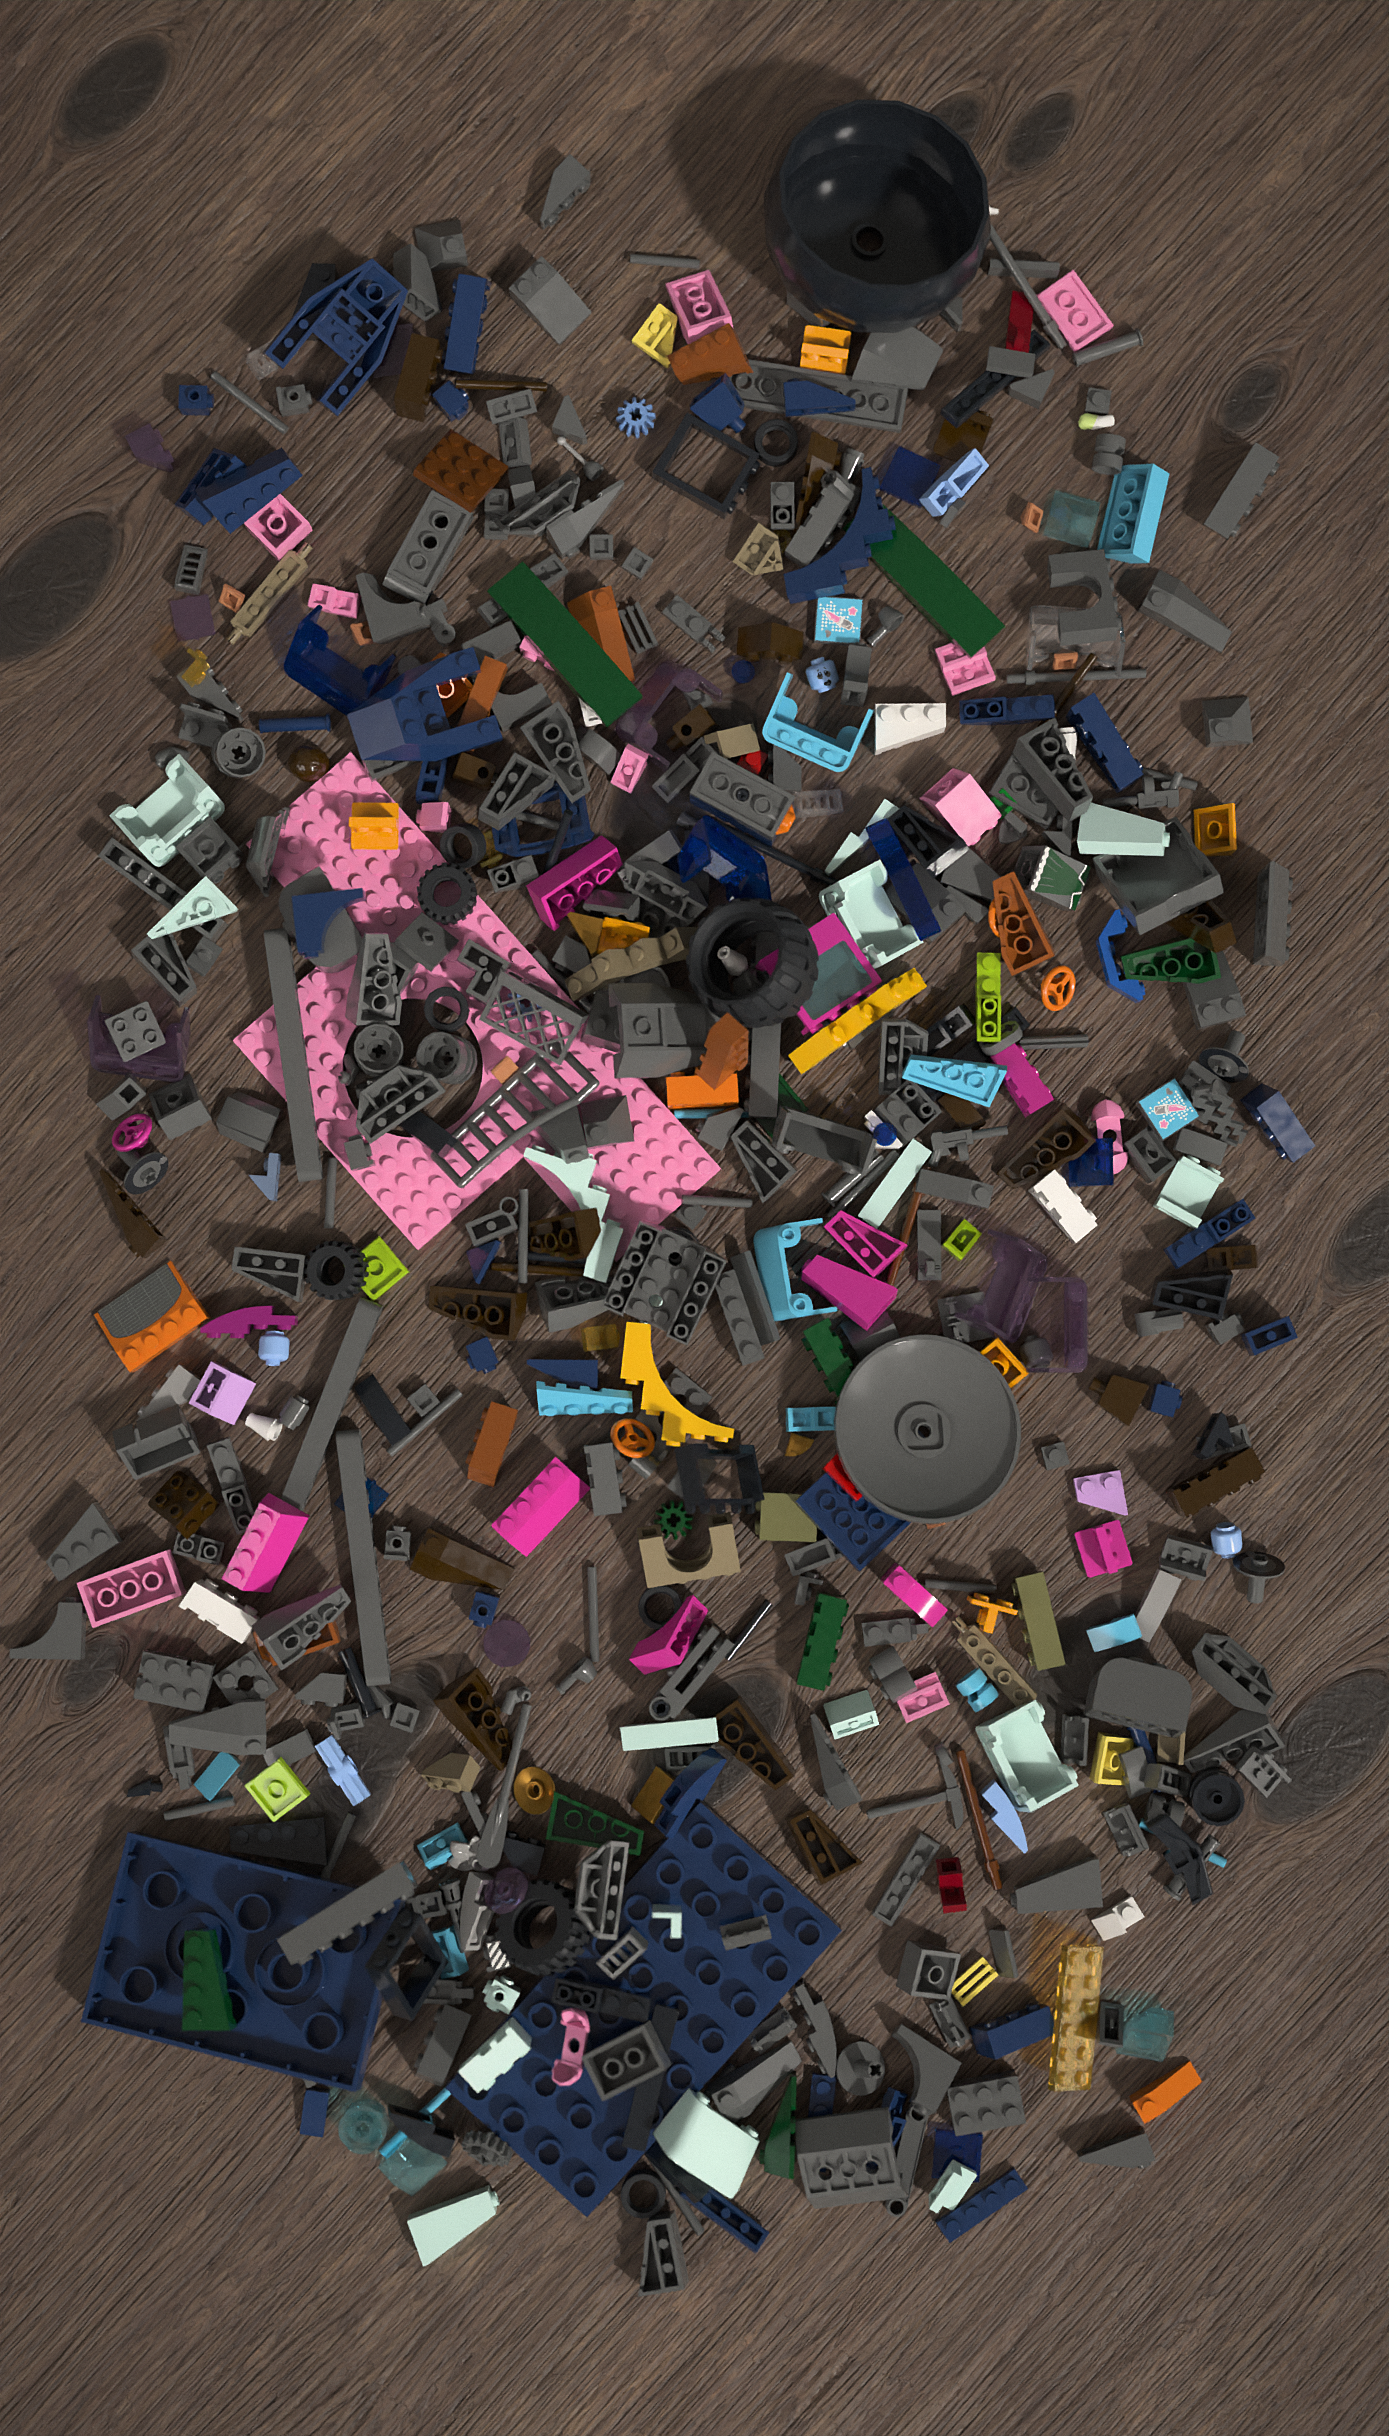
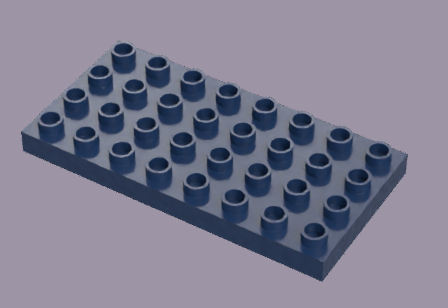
M699 1799L689 1810L673 1839L665 1837L624 1883L617 1940L598 1939L593 1936L590 1930H587V1935L590 1938L588 1943H584L583 1949L585 1951L582 1956L578 1955L575 1958L577 1962L572 1967L567 1965L566 1971L562 1973L555 1972L553 1976L542 1975L514 2006L509 2015H506L475 2051L512 2017L532 2037L530 2050L524 2056L515 2060L513 2066L506 2073L503 2074L501 2072L495 2078V2083L486 2091L482 2089L477 2093L458 2070L448 2080L445 2089L502 2141L507 2142V2145L512 2147L514 2152L583 2215L588 2217L645 2152L622 2146L636 2085L602 2101L584 2062L583 2072L576 2082L570 2085H558L552 2080V2069L555 2067L554 2061L562 2059L567 2027L561 2024V2013L563 2010L574 2008L551 2002L556 1978L604 1984L631 1990V1993L652 1997L648 2021L650 2020V2022H652L656 2003L679 2009L668 2054L671 2065L664 2071L646 2147L647 2151L656 2140L652 2133L685 2092L691 2089L697 2094L838 1936L842 1931L841 1925L710 1806ZM654 1904L682 1905L681 1938H671L672 1918L652 1917ZM766 1915L772 1939L725 1950L720 1926ZM631 1927H634L648 1941L647 1949L612 1980L596 1962ZM623 1945L622 1948L630 1955L631 1952ZM617 1952L614 1953L622 1962L624 1961ZM610 1958L607 1959V1961L615 1969L618 1968V1966ZM584 2010L590 2027L585 2053L644 2022L603 2012L594 2013ZM573 2038L570 2042V2048L575 2053L579 2051L580 2044L577 2039Z

